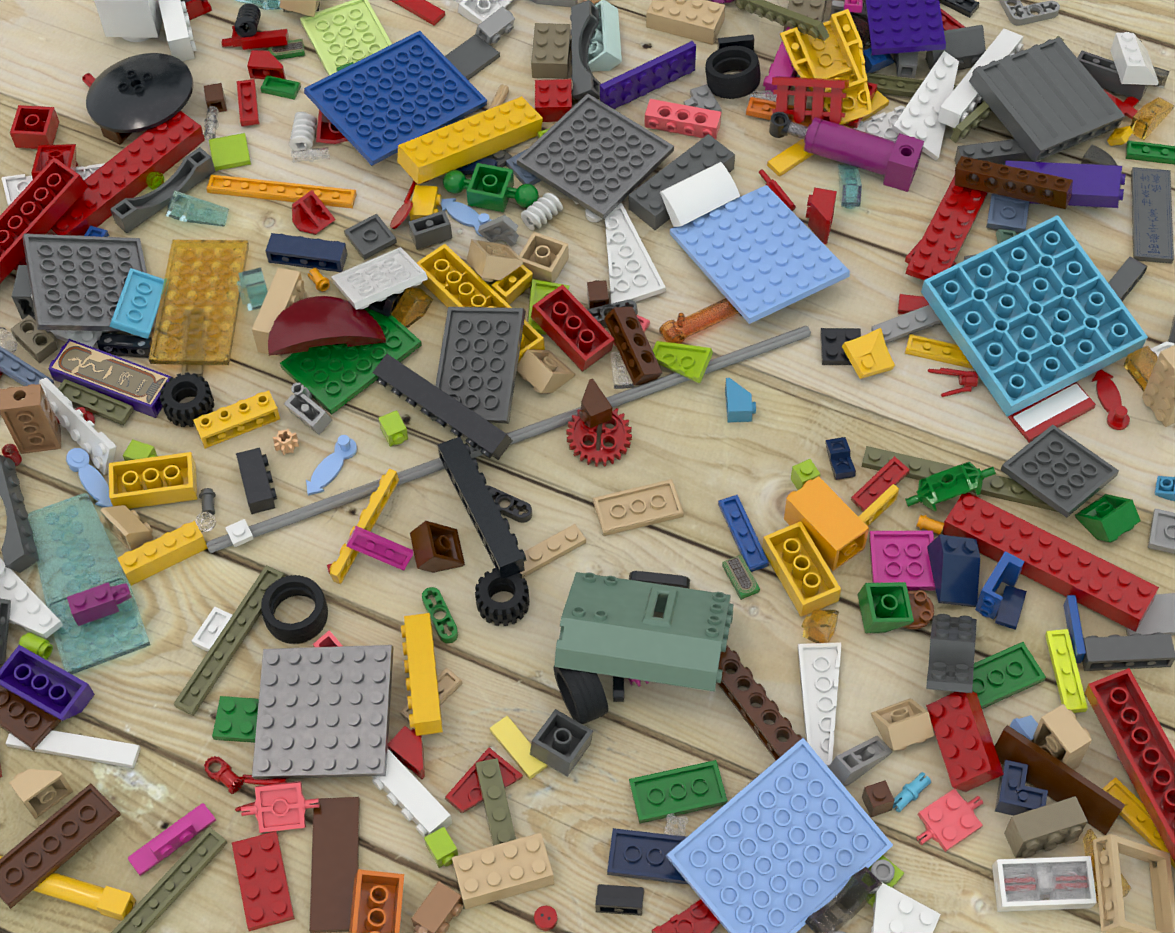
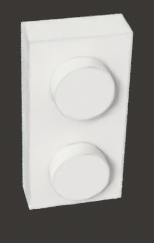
M214 607L192 639V644L208 652L232 617V614Z

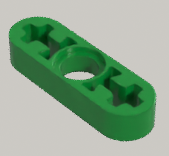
M435 587L426 588L422 593V601L427 613H430L431 621L440 640L447 644L455 642L458 638L457 626L440 591ZM432 595L433 597H435V606H433V603L428 596ZM438 611H443L446 613V616L443 619H436L434 614ZM446 624L448 630L452 633L450 636L445 633L444 625Z

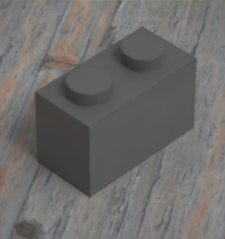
M444 210L408 222L410 236L417 250L452 239L451 224Z

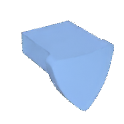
M1031 715L1020 719H1013L1010 724L1011 728L1031 741L1034 739L1033 735L1038 723Z

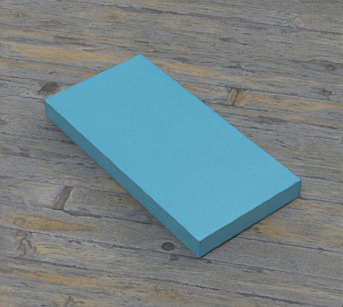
M130 268L110 327L148 339L168 280Z

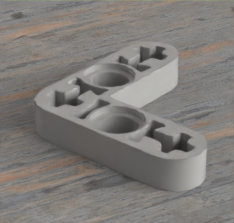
M999 0L1009 21L1016 26L1055 18L1058 16L1060 9L1059 3L1053 0L1023 6L1020 0ZM1007 3H1014L1015 6H1009ZM1031 11H1036V12H1038L1039 14H1038V15H1033V14H1031L1030 12H1031Z

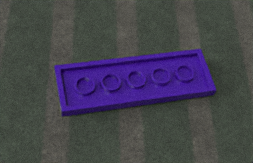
M690 41L600 84V101L615 110L641 96H645L655 89H659L680 77L695 71L696 44Z

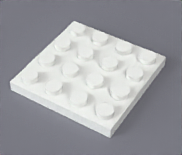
M401 247L331 276L334 285L356 310L367 308L369 304L376 301H383L392 294L402 293L406 288L418 286L428 279L426 272Z

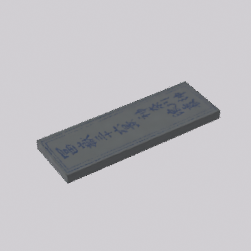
M1132 167L1133 258L1138 261L1172 264L1174 250L1171 170Z

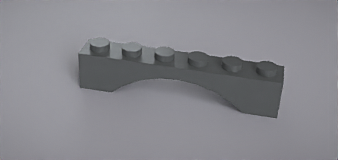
M590 0L572 6L570 15L572 28L570 31L572 36V95L578 101L587 94L600 99L601 83L591 73L588 63V48L593 33L599 24V9Z
M201 147L184 158L176 172L160 187L139 197L125 198L112 207L110 210L115 223L126 233L133 230L213 174L215 168L212 157Z
M0 455V497L3 500L7 516L5 540L1 551L5 567L21 573L36 563L39 558L24 504V497L19 485L20 481L15 470L16 465L10 458Z

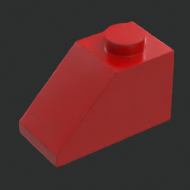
M251 50L247 65L250 78L265 79L266 76L286 79L283 65L269 51Z
M404 726L388 743V749L405 767L420 779H423L425 777L422 736H416L415 729L410 730Z

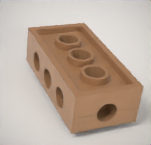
M41 384L0 389V414L20 454L61 449V427Z

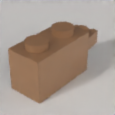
M438 881L411 918L415 927L414 931L416 933H446L450 927L449 922L453 917H457L463 909L462 896Z

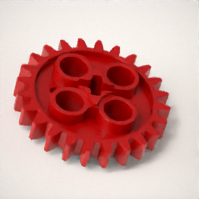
M618 408L612 411V419L602 423L600 450L597 451L598 425L592 428L586 426V422H583L579 415L581 410L578 409V416L572 415L573 422H568L570 429L566 430V435H568L567 443H570L569 450H574V457L580 454V461L586 458L587 465L595 461L596 467L599 462H602L605 467L608 460L611 464H614V458L621 460V453L627 454L626 448H630L631 442L629 441L632 440V434H629L632 432V427L628 426L629 420H624L625 414L618 415ZM607 424H612V425H614L615 427L612 428V429H609V428L606 427V425H607ZM591 441L593 444L588 446L584 442ZM609 442L612 443L613 446L606 447L604 446V444Z

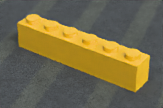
M430 613L404 616L405 625H401L402 638H406V642L402 643L404 656L408 655V660H404L405 673H409V678H406L407 691H411V696H407L408 708L413 709V714H409L410 728L415 727L416 736L441 733L443 728Z

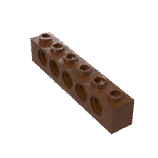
M961 156L955 167L956 186L1061 209L1067 208L1072 197V179Z
M727 645L726 652H721L719 669L723 670L721 683L717 684L773 758L777 760L801 740L802 737L799 734L796 735L792 730L790 721L786 717L783 718L779 713L777 704L773 700L770 701L766 696L764 687L760 683L757 684L751 670L742 665L735 650L732 651ZM727 670H734L735 673H734V674H729V673H727L726 671H727ZM745 686L748 690L742 691L738 687ZM759 703L761 707L756 708L753 707L751 704ZM772 720L774 724L769 725L766 724L764 721ZM785 737L787 741L781 742L777 738Z

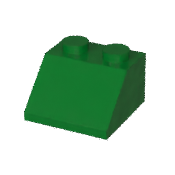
M1109 494L1103 495L1075 514L1076 519L1097 540L1106 542L1116 541L1121 534L1132 530L1141 521L1132 499Z
M906 582L865 583L857 594L865 633H886L914 622Z

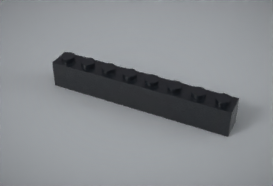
M389 354L384 356L372 372L377 377L376 381L385 388L387 385L391 387L390 391L399 398L402 395L406 397L405 401L414 408L416 405L421 408L420 411L427 417L434 416L436 418L435 422L443 428L446 425L450 427L452 434L457 437L463 436L466 438L465 442L473 448L476 446L481 448L480 452L489 459L494 457L499 460L513 441L505 432Z
M461 437L437 444L439 458L500 578L504 579L525 571L524 562L527 561L523 549L519 550L517 547V538L514 533H510V525L507 518H502L501 507L498 502H494L492 489L486 487L485 476L482 472L479 473L475 457L471 458L469 445L467 443L464 444Z

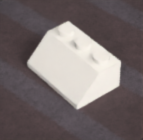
M1116 33L1110 52L1121 84L1158 85L1159 81L1148 51L1134 33Z

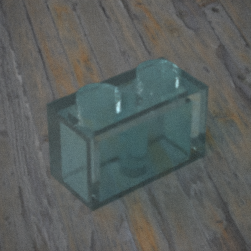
M261 267L238 273L240 281H237V286L242 304H247L248 311L261 308L268 292Z

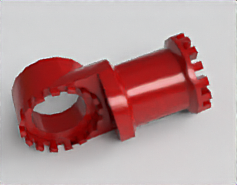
M211 756V758L205 761L204 768L208 777L215 779L218 783L222 782L231 794L239 791L238 788L241 789L245 779L242 776L236 775L232 771V767L222 758ZM219 763L221 764V769L215 773L210 772V765Z

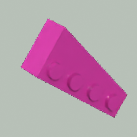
M783 41L776 53L774 62L770 66L769 75L765 76L763 82L765 95L777 98V94H773V90L777 89V85H772V77H796L798 74L792 66Z

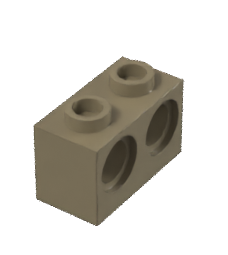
M30 315L11 328L14 339L39 363L58 350L55 335L50 331L37 330L36 320Z

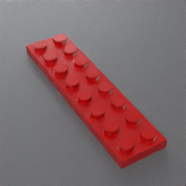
M954 175L905 274L926 280L952 267L988 192L956 186Z

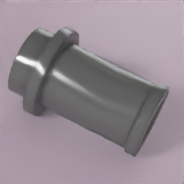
M204 488L199 494L202 503V515L205 516L215 514L214 498L216 494L211 488Z

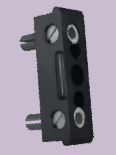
M111 331L110 334L102 333L100 340L97 341L99 350L112 355L153 357L154 344L151 332L149 338L146 339L140 336L117 334L118 331Z

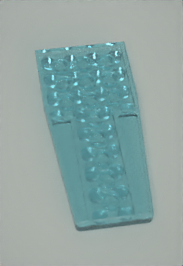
M83 493L30 512L28 520L33 531L34 543L37 547L39 558L37 564L45 603L63 624L53 634L64 670L70 674H75L150 646L151 644L133 591L90 496L87 493ZM109 582L110 586L127 583L132 598L118 604L120 612L80 626L77 625L72 616L67 596Z

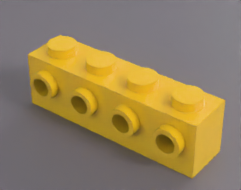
M268 390L245 400H239L237 403L227 407H221L209 414L201 415L193 419L202 444L206 449L280 420V416Z
M193 521L183 524L180 528L167 532L151 542H146L139 548L127 551L117 559L132 586L208 548L196 522Z

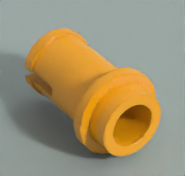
M317 268L309 271L308 277L314 282L317 290L324 292L330 287L329 279L324 277Z
M926 514L925 516L920 515L916 527H919L920 530L925 529L933 531V533L938 535L941 534L944 522L928 518Z

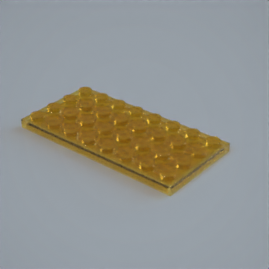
M172 240L150 349V364L229 365L249 249L248 240Z

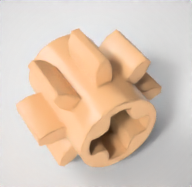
M289 429L279 430L277 437H273L275 450H281L283 455L294 453L295 447H299L296 432L291 434Z

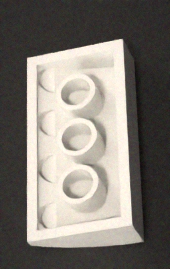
M463 0L459 4L458 13L479 25L502 6L506 8L513 0Z
M722 162L660 191L673 227L683 226L740 197L731 175Z

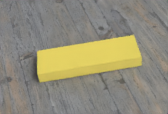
M508 716L490 727V732L529 780L548 767L547 764L530 755L531 743Z

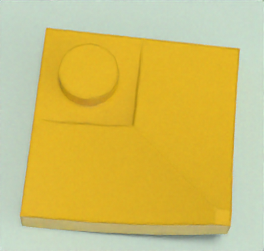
M881 328L859 338L844 342L842 345L845 354L860 379L890 371L895 367L885 344Z

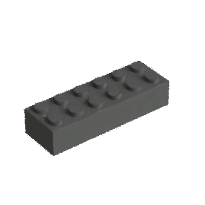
M706 135L629 194V210L652 229H658L670 219L660 191L719 162H722L730 173L734 170L735 154L711 135Z

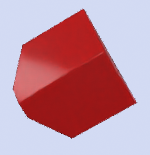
M313 190L292 204V222L299 231L316 235L336 220Z

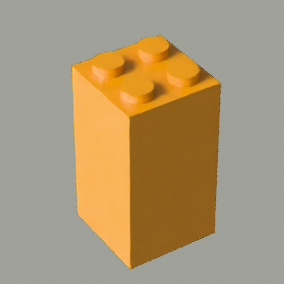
M819 476L814 480H808L801 489L792 491L787 496L784 520L789 525L800 521L803 523L827 566L832 571L865 549L869 527Z

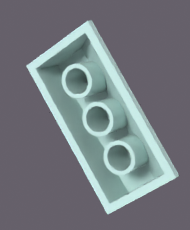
M601 0L595 5L599 9V24L593 33L588 48V63L591 72L610 71L622 62L618 9L606 0Z

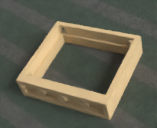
M1113 834L1094 839L1093 848L1101 932L1175 933V896L1170 853ZM1119 853L1149 863L1156 930L1125 921Z

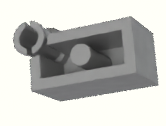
M301 383L293 384L291 391L294 395L288 398L284 403L285 406L297 418L320 435L332 419L326 411L311 400L312 395L306 387L301 385Z

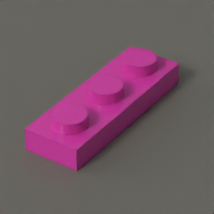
M355 526L347 541V547L403 571L413 556L412 549L358 526Z

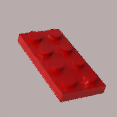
M277 831L232 842L248 930L253 931L295 919Z

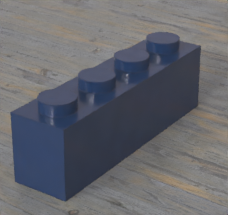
M271 233L266 248L268 263L312 269L317 268L334 272H343L348 255L346 244L339 241Z

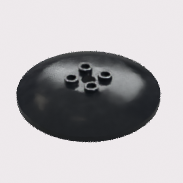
M146 53L131 56L111 65L94 80L87 93L86 108L91 119L98 126L108 131L117 133L145 131L165 123L183 109L193 91V77L188 66L174 56L162 53Z

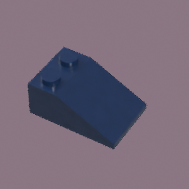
M940 534L927 546L938 603L976 607L980 572V553L977 539Z

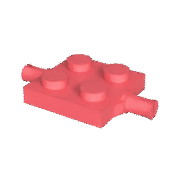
M301 781L256 786L254 806H241V815H255L259 823V833L305 828L306 809L319 808V798L305 800Z
M954 788L921 810L917 815L924 823L926 831L916 837L917 841L920 840L919 844L923 845L932 838L946 852L979 830L983 825L973 810L983 804L982 799L979 801L980 797L976 796L967 803Z

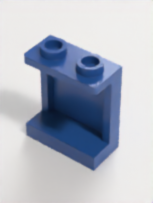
M1005 551L982 588L975 610L984 617L995 619L1003 599L1002 596L996 593L1002 582L1014 587L1025 561Z

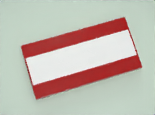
M1075 382L1008 416V418L1030 443L1050 426L1054 425L1059 428L1094 409L1096 404L1080 385Z

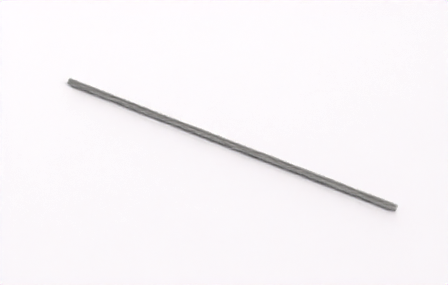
M803 326L711 359L704 375L810 336L811 331L808 326ZM675 372L606 398L612 407H616L691 379ZM581 407L506 434L513 440L511 444L564 426L568 422H573L572 415L578 416L577 410H581ZM478 446L475 448L469 447L471 458L483 455L480 452L482 449ZM440 458L398 472L399 482L397 486L445 469ZM380 479L248 527L254 538L368 497L374 491L376 492ZM228 534L206 542L210 553L233 545Z

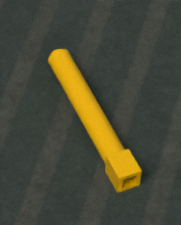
M55 872L32 890L99 911L101 915L120 921L133 910L136 903L135 898L129 892L109 886L103 888Z

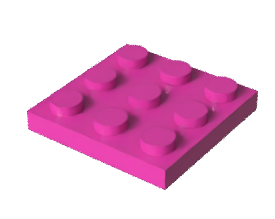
M870 531L872 582H906L908 591H936L927 546L934 540L933 531Z

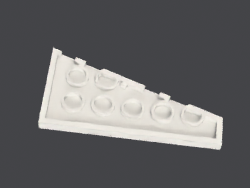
M945 51L941 54L891 128L897 134L900 133L923 140L922 151L935 161L940 155L946 124L937 121L941 105L953 92L959 64L957 59Z
M620 203L605 218L611 304L624 300L637 302L666 291V287L623 204Z
M0 558V598L11 600L9 623L20 625L31 633L45 639L63 626L62 622L11 569L5 567L4 561Z
M879 880L876 881L871 933H933L941 914Z

